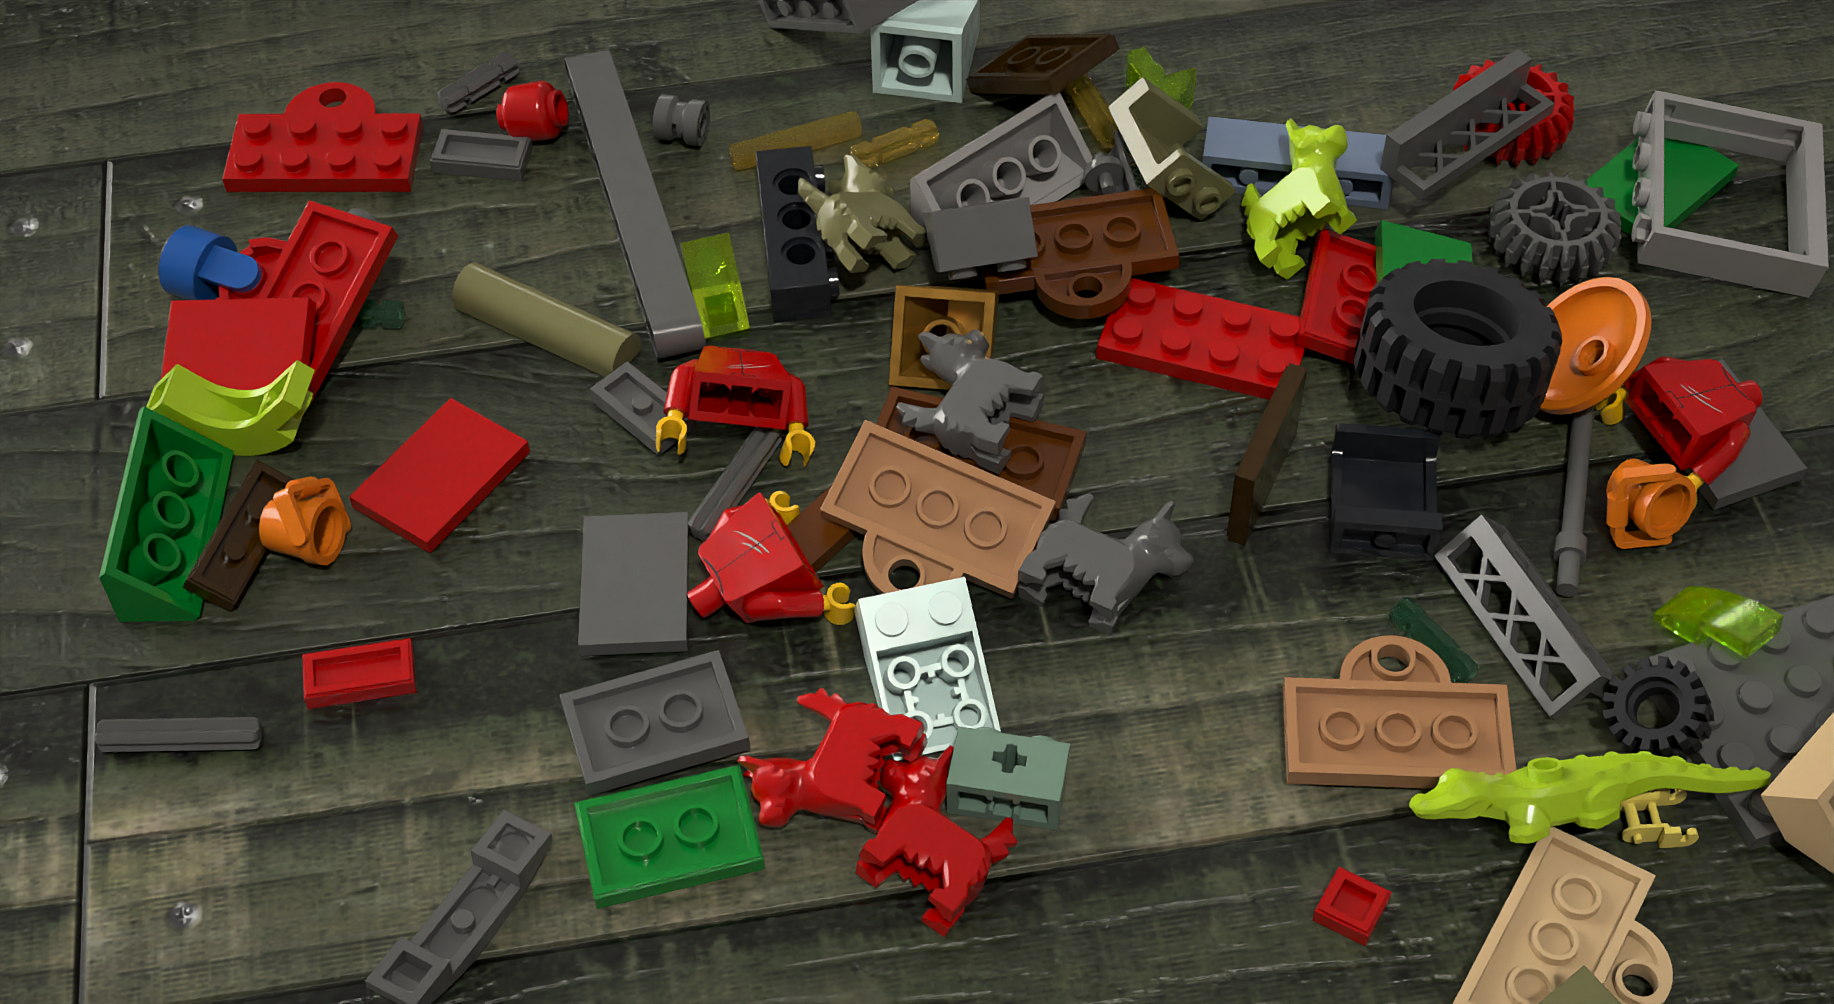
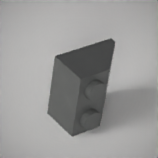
M1029 197L923 213L935 271H947L949 280L978 276L977 266L996 263L997 272L1027 268L1025 259L1038 257Z

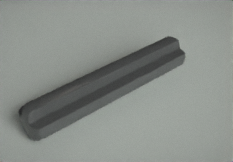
M754 427L688 521L691 536L705 542L709 538L722 512L739 504L783 440L782 429Z
M257 717L104 719L97 723L95 743L101 752L255 750L261 746L263 728L260 719Z

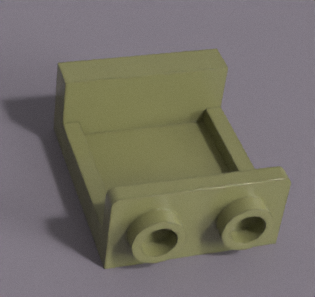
M1142 77L1108 107L1148 186L1201 221L1216 211L1221 204L1235 193L1231 182L1187 153L1182 146L1203 128L1197 115L1150 81Z

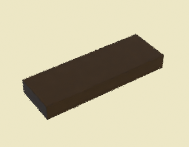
M256 460L182 588L231 612L266 551L259 536V523L263 509L268 502L273 500L274 493L286 488L287 483L295 479Z

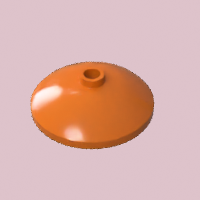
M1602 277L1582 282L1559 295L1547 306L1551 307L1557 318L1563 342L1544 402L1540 407L1541 411L1564 415L1595 406L1620 389L1640 364L1651 332L1650 307L1642 293L1625 280L1612 277Z

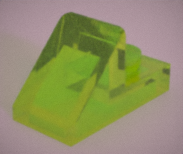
M1145 47L1128 51L1125 84L1128 89L1144 77L1187 109H1190L1195 95L1196 68L1165 75L1161 64L1153 61Z
M729 232L680 242L688 283L699 312L705 339L750 329Z

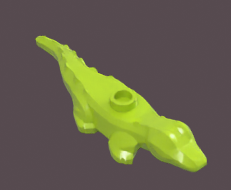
M1610 751L1604 756L1587 757L1582 754L1574 759L1566 760L1542 757L1533 759L1528 762L1527 767L1506 775L1502 773L1489 775L1485 772L1477 773L1459 768H1451L1442 774L1433 790L1426 794H1416L1412 797L1409 807L1421 819H1469L1482 816L1504 820L1510 826V842L1528 844L1549 836L1550 827L1574 822L1580 827L1602 828L1620 818L1621 802L1651 790L1671 788L1705 793H1733L1758 789L1769 785L1771 773L1761 770L1759 767L1751 770H1740L1738 767L1714 768L1710 764L1705 763L1697 765L1686 762L1679 756L1667 758L1653 755L1648 751L1618 754Z

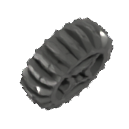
M1550 170L1543 177L1530 172L1524 180L1514 178L1508 188H1502L1501 193L1497 196L1489 216V242L1494 244L1495 256L1505 257L1506 268H1520L1522 278L1532 274L1538 276L1540 284L1546 279H1554L1560 287L1567 278L1580 284L1586 275L1596 278L1602 267H1608L1609 262L1613 260L1615 250L1618 249L1622 236L1620 234L1621 213L1615 211L1614 199L1604 198L1603 187L1590 188L1587 178L1576 181L1570 179L1569 172L1564 177H1556Z

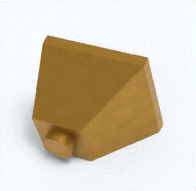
M896 285L889 385L950 390L953 386L941 379L935 372L928 370L920 362L922 355L930 354L918 337L921 332H929L942 337L947 333L966 335L971 330H979L985 334L989 343L986 356L993 358L999 291L959 287Z

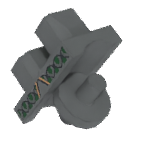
M1118 129L1114 134L1115 144L1113 149L1106 155L1104 153L1095 154L1092 161L1084 168L1083 176L1086 186L1092 191L1102 192L1103 195L1151 188L1146 184Z

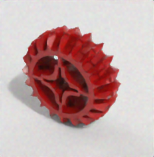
M1486 59L1482 67L1471 65L1468 73L1459 76L1453 91L1496 63ZM1542 64L1535 67L1530 66L1527 84L1555 103L1553 112L1489 155L1488 157L1496 159L1497 165L1503 160L1511 161L1518 167L1522 160L1536 165L1541 157L1551 159L1556 149H1562L1563 144L1567 141L1569 131H1572L1575 119L1573 116L1575 108L1574 97L1568 93V84L1557 81V73L1545 74L1542 71ZM1519 98L1507 104V110L1529 111L1532 109ZM1479 123L1475 126V132L1496 133L1500 130V124ZM1464 145V151H1468V145Z

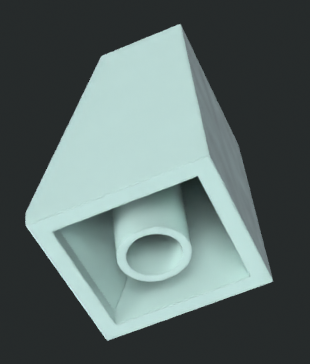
M919 0L870 28L873 93L962 103L967 83L966 78L969 75L979 34L980 0Z

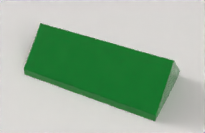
M145 406L138 412L99 579L119 622L195 621L200 617L203 598L182 587L219 524L234 451Z

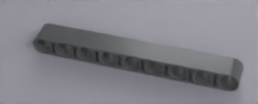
M606 49L564 58L571 94L657 360L702 350L706 346L699 312L610 50Z

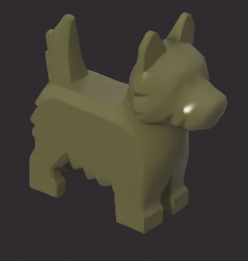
M846 154L844 156L846 173L842 180L829 181L828 185L831 196L826 195L803 178L798 180L799 195L817 214V231L821 233V238L836 252L838 259L850 273L865 272L869 267V264L859 254L860 252L869 255L879 254L894 269L908 268L916 254L904 243L902 235L908 238L916 247L923 246L927 239L926 229L915 222L901 204L893 200L895 195L893 186L887 184L881 174L865 166L854 155Z

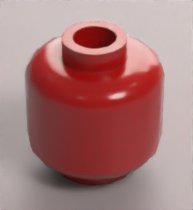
M541 80L517 84L507 88L502 97V104L497 106L496 115L500 128L503 131H507L510 136L531 138L532 143L558 137L563 126L568 123L569 110L562 91L556 90L549 82Z

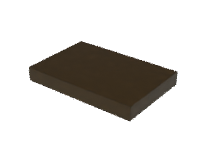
M1111 34L1027 35L968 75L966 81L971 93L1055 95L1120 48L1115 36Z
M1291 363L1289 366H1286L1235 473L1227 529L1229 541L1246 546L1297 435L1307 368Z

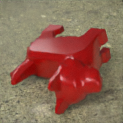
M820 688L815 694L809 693L798 696V705L825 718L830 723V726L814 756L807 761L790 758L759 759L750 756L739 757L737 762L748 769L743 776L752 781L751 792L754 798L760 802L759 823L766 827L781 828L788 823L790 817L797 811L807 810L836 819L863 824L869 831L877 834L887 809L884 806L887 796L879 791V785L877 784L880 781L881 775L879 770L883 768L885 763L883 758L900 753L904 756L906 763H910L920 757L928 743L927 736L923 733L925 730L923 723L903 714L890 715L874 703L867 704L860 701L848 704L838 693H834L830 697L824 688Z
M951 745L938 758L920 756L910 763L894 759H887L880 775V782L884 791L892 796V801L885 811L877 836L874 839H869L862 847L859 854L861 859L856 865V874L875 888L879 887L891 875L898 872L903 881L910 878L914 887L917 888L922 882L927 892L933 891L929 895L928 900L936 908H929L922 916L921 921L943 937H946L960 920L965 906L978 897L992 865L1008 857V849L1017 845V839L1013 835V819L1010 817H1006L989 835L979 839L940 812L947 795L948 770L954 747Z

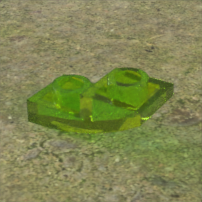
M1688 586L1655 611L1653 620L1697 646L1708 637H1711L1747 659L1781 631L1784 615L1763 604L1732 592L1702 586Z

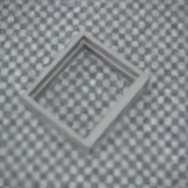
M1655 90L1645 111L1637 112L1633 125V135L1639 136V143L1636 147L1632 163L1633 170L1638 171V179L1632 194V205L1638 206V215L1635 218L1631 234L1632 242L1638 243L1637 263L1809 298L1829 268L1823 125ZM1664 137L1786 162L1789 252L1664 227Z

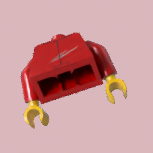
M704 346L699 359L690 360L676 367L672 372L663 410L667 417L659 420L656 425V449L658 452L661 450V442L664 439L675 438L678 440V455L684 453L686 449L687 425L682 419L688 417V420L787 429L789 433L785 438L779 455L781 463L784 466H788L792 450L802 454L804 467L808 465L815 448V440L810 433L804 430L809 426L806 387L800 378L785 370L776 354L738 348Z
M1661 356L1634 372L1625 385L1609 398L1595 405V409H1602L1600 415L1604 424L1613 425L1619 423L1625 417L1626 408L1624 402H1626L1680 470L1689 468L1693 470L1689 476L1685 477L1689 478L1695 485L1697 496V489L1704 482L1710 486L1739 457L1750 439L1749 425L1756 415L1757 409L1761 406L1762 392L1759 385L1753 380L1737 383L1722 364L1714 359L1686 361Z
M784 491L774 492L770 497V502L759 492L745 505L727 508L722 512L709 538L700 545L698 555L708 570L710 577L687 592L692 605L704 619L725 604H728L746 623L785 618L820 617L822 612H824V616L829 622L836 625H845L854 617L855 604H840L846 603L849 600L851 592L844 583L832 584L828 588L826 595H822L821 591H819L824 585L788 527V524L800 514V507L798 505L789 507L790 496Z

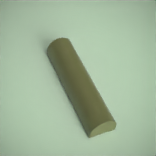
M472 262L465 266L455 281L452 292L455 309L601 376L606 377L627 361L630 363L642 349L639 335L479 263Z

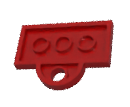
M343 82L318 84L302 91L290 101L284 114H238L222 178L226 192H411L423 131L421 114H377L374 101L368 92L356 85ZM333 102H343L336 107H326Z

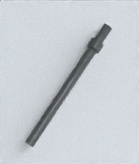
M1594 406L1572 413L1562 531L1555 538L1554 559L1558 563L1556 591L1565 597H1571L1578 593L1580 565L1586 561L1588 540L1583 534Z

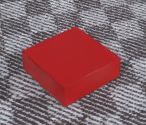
M1338 867L1314 911L1312 921L1366 947L1390 902L1392 892L1342 867Z

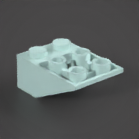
M965 577L858 599L854 607V613L877 704L890 715L903 714L923 723L925 728L923 733L926 734L928 743L922 755L944 751L950 745L954 747L959 726L973 729L990 727L1001 732ZM900 753L892 755L894 760L904 759V756Z

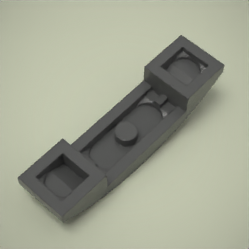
M503 810L472 848V866L411 941L403 937L399 938L365 980L366 987L397 1004H430L437 999L478 958L511 914L540 866L551 844L552 834Z

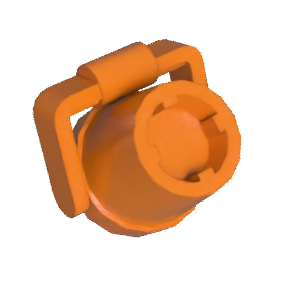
M1636 458L1628 459L1621 463L1613 471L1606 488V523L1610 526L1611 536L1616 546L1621 549L1671 543L1672 535L1679 531L1688 521L1694 509L1697 496L1696 488L1692 481L1676 472V467L1672 464L1652 465ZM1628 518L1635 523L1639 530L1625 532Z
M313 476L291 480L287 483L286 488L274 493L273 500L268 502L263 509L259 523L260 540L267 550L300 558L306 563L329 565L335 561L341 552L345 535L351 530L350 519L334 482L330 478L317 479Z

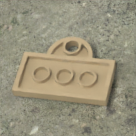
M1550 827V835L1537 841L1453 1004H1538L1583 965L1591 971L1621 1004H1664L1673 982V969L1670 957L1661 941L1648 928L1635 921L1656 875L1555 827ZM1628 975L1643 977L1651 984L1653 994L1649 996L1632 994L1624 986L1622 978Z

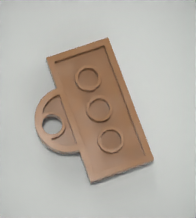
M864 420L820 508L821 517L865 535L862 549L864 569L870 584L878 594L901 590L891 584L889 581L890 575L897 567L910 566L916 569L920 575V579L914 587L965 577L968 581L1013 599L1021 582L1018 580V570L1027 555L1036 550L1040 535L1045 531L1056 508V501Z
M1388 635L1370 638L1361 642L1345 657L1339 679L1284 678L1282 692L1287 784L1434 789L1442 774L1451 768H1459L1477 773L1485 772L1489 775H1495L1496 773L1506 775L1516 771L1507 685L1451 683L1449 671L1442 659L1432 649L1416 640ZM1384 657H1395L1400 659L1407 668L1399 672H1392L1384 669L1378 660Z

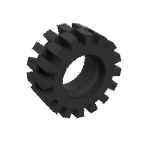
M1658 656V665H1652L1649 657L1640 658L1639 662L1642 668L1636 671L1628 663L1621 668L1625 678L1621 681L1616 676H1613L1609 682L1613 693L1604 692L1603 703L1607 710H1603L1605 721L1622 750L1626 754L1648 751L1653 755L1662 757L1679 756L1685 761L1687 758L1684 751L1688 748L1697 754L1703 748L1699 738L1702 736L1709 739L1712 732L1709 721H1714V711L1710 705L1711 701L1699 676L1695 671L1690 673L1687 664L1678 660L1675 666H1673L1669 657ZM1656 694H1668L1676 698L1680 704L1679 714L1675 721L1668 726L1651 729L1638 722L1637 711L1645 699Z

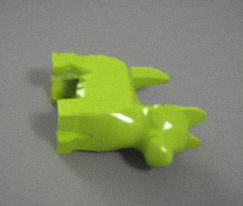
M1290 118L1286 122V128L1289 134V152L1292 163L1291 173L1262 197L1254 184L1250 183L1246 187L1241 206L1246 208L1244 214L1248 217L1246 222L1248 226L1247 233L1255 240L1254 250L1262 264L1269 269L1273 266L1276 273L1287 280L1305 266L1303 259L1299 255H1295L1299 240L1305 241L1308 236H1314L1318 230L1324 228L1327 222L1335 232L1341 235L1357 221L1354 213L1347 208L1345 195L1335 170L1338 159L1342 154H1345L1348 147L1347 135L1343 126L1334 125L1323 129L1315 125H1308L1300 128Z

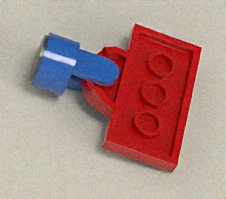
M309 200L288 241L270 237L248 239L250 246L239 253L235 243L229 237L192 225L180 227L170 235L161 250L158 260V276L165 292L185 300L309 297L316 302L309 367L315 370L308 388L313 393L311 405L399 235L392 226Z

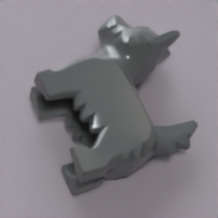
M971 330L966 335L947 333L942 337L929 332H921L918 337L930 354L922 355L920 362L928 370L935 372L941 379L953 386L937 408H924L902 402L898 403L896 408L903 418V425L915 427V430L919 432L935 434L944 449L948 448L953 455L959 454L963 458L973 459L980 467L1000 474L1011 458V451L1003 448L1006 437L1010 432V417L1034 422L1043 408L1044 394L1040 393L1044 386L1043 375L1034 371L1030 373L1024 372L1009 363L986 356L989 343L985 334L979 330Z
M1088 493L1077 499L1066 500V509L1059 511L1058 522L1049 525L1047 530L1041 533L1037 549L1027 555L1018 570V580L1021 581L1018 586L1019 597L1043 607L1048 595L1046 589L1063 583L1064 589L1072 591L1073 597L1082 598L1084 603H1089L1093 607L1089 619V627L1111 636L1116 628L1117 619L1120 614L1131 604L1152 576L1160 573L1171 578H1177L1188 571L1194 563L1193 556L1182 547L1181 531L1174 525V522L1170 521L1175 507V503L1172 501L1166 503L1157 515L1139 525L1126 539L1118 540L1082 525L1094 500L1092 494Z

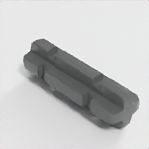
M501 52L490 59L492 64L489 65L488 62H485L458 78L456 86L454 83H450L443 87L437 93L441 107L449 114H454L466 107L465 101L468 100L469 103H472L499 87L501 79L503 82H507L517 76L519 69L516 59L508 52Z

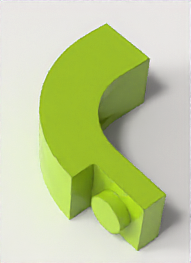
M296 360L269 385L254 390H237L214 384L176 364L154 385L146 407L233 450V455L255 456L277 451L294 441L302 416L312 400L313 393L308 388L315 370Z

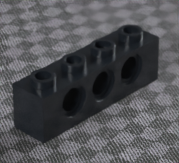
M812 146L755 151L773 321L775 323L832 317L830 297L840 296L837 267L827 268V262L835 261L834 250L821 238V233L817 231V214L798 193V180L800 178L805 179L820 191L826 193L823 164L814 165Z

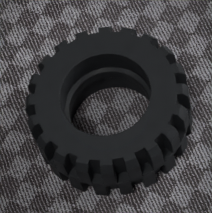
M1431 259L1427 264H1422L1420 261L1411 262L1401 269L1396 268L1388 273L1381 281L1375 284L1370 292L1354 351L1355 370L1369 396H1376L1378 405L1386 412L1394 411L1399 414L1400 421L1414 426L1416 423L1427 427V432L1437 435L1447 432L1455 434V438L1470 439L1473 435L1480 434L1482 438L1496 437L1502 433V430L1509 433L1531 420L1539 412L1541 404L1544 402L1563 342L1562 332L1551 307H1545L1543 297L1535 290L1529 292L1525 289L1524 282L1513 276L1511 278L1499 274L1500 270L1488 266L1485 269L1472 266V262L1458 260L1457 263H1446L1445 259Z

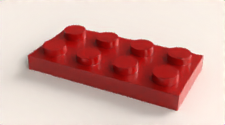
M1132 278V287L1128 298L1119 308L1108 315L1097 344L1096 359L1270 400L1286 366H1289L1290 363L1301 366L1307 348L1295 345L1300 327L1299 316Z

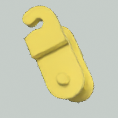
M1670 788L1655 789L1649 793H1642L1621 802L1620 812L1625 813L1628 828L1622 832L1623 840L1635 844L1657 841L1659 848L1685 847L1695 843L1699 839L1696 828H1689L1686 830V834L1682 835L1680 826L1670 827L1668 823H1661L1657 806L1681 803L1687 798L1686 790L1675 789V792L1671 794ZM1637 811H1649L1652 824H1640Z

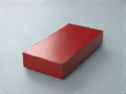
M411 638L302 654L304 701L307 709L417 693L415 654Z

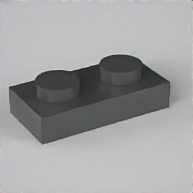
M628 361L590 388L592 402L658 456L678 441L675 438H666L661 442L660 452L657 451L656 425L659 420L667 417L663 412L667 392ZM688 417L682 419L687 425V434L696 428L695 420H688Z

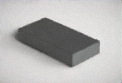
M441 129L430 159L432 173L523 181L533 151L531 138Z

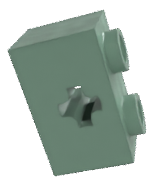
M959 726L946 783L947 813L1001 822L1006 817H1010L1013 819V824L1058 831L1069 773L1070 743L1057 742L1050 737L1040 735L1025 737L1005 734L990 727L973 729Z

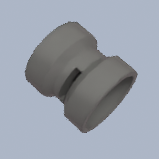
M661 94L656 102L653 114V136L655 139L672 141L675 137L681 138L686 144L702 146L707 138L710 125L711 111L709 102L692 99L687 103L681 102L678 96Z

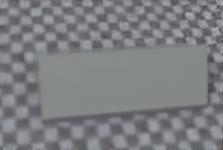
M1060 92L1055 95L1046 96L910 179L911 217L915 222L925 228L924 212L1013 198L1029 197L1030 205L1056 202L1085 184L1084 168L1092 161L1093 157Z

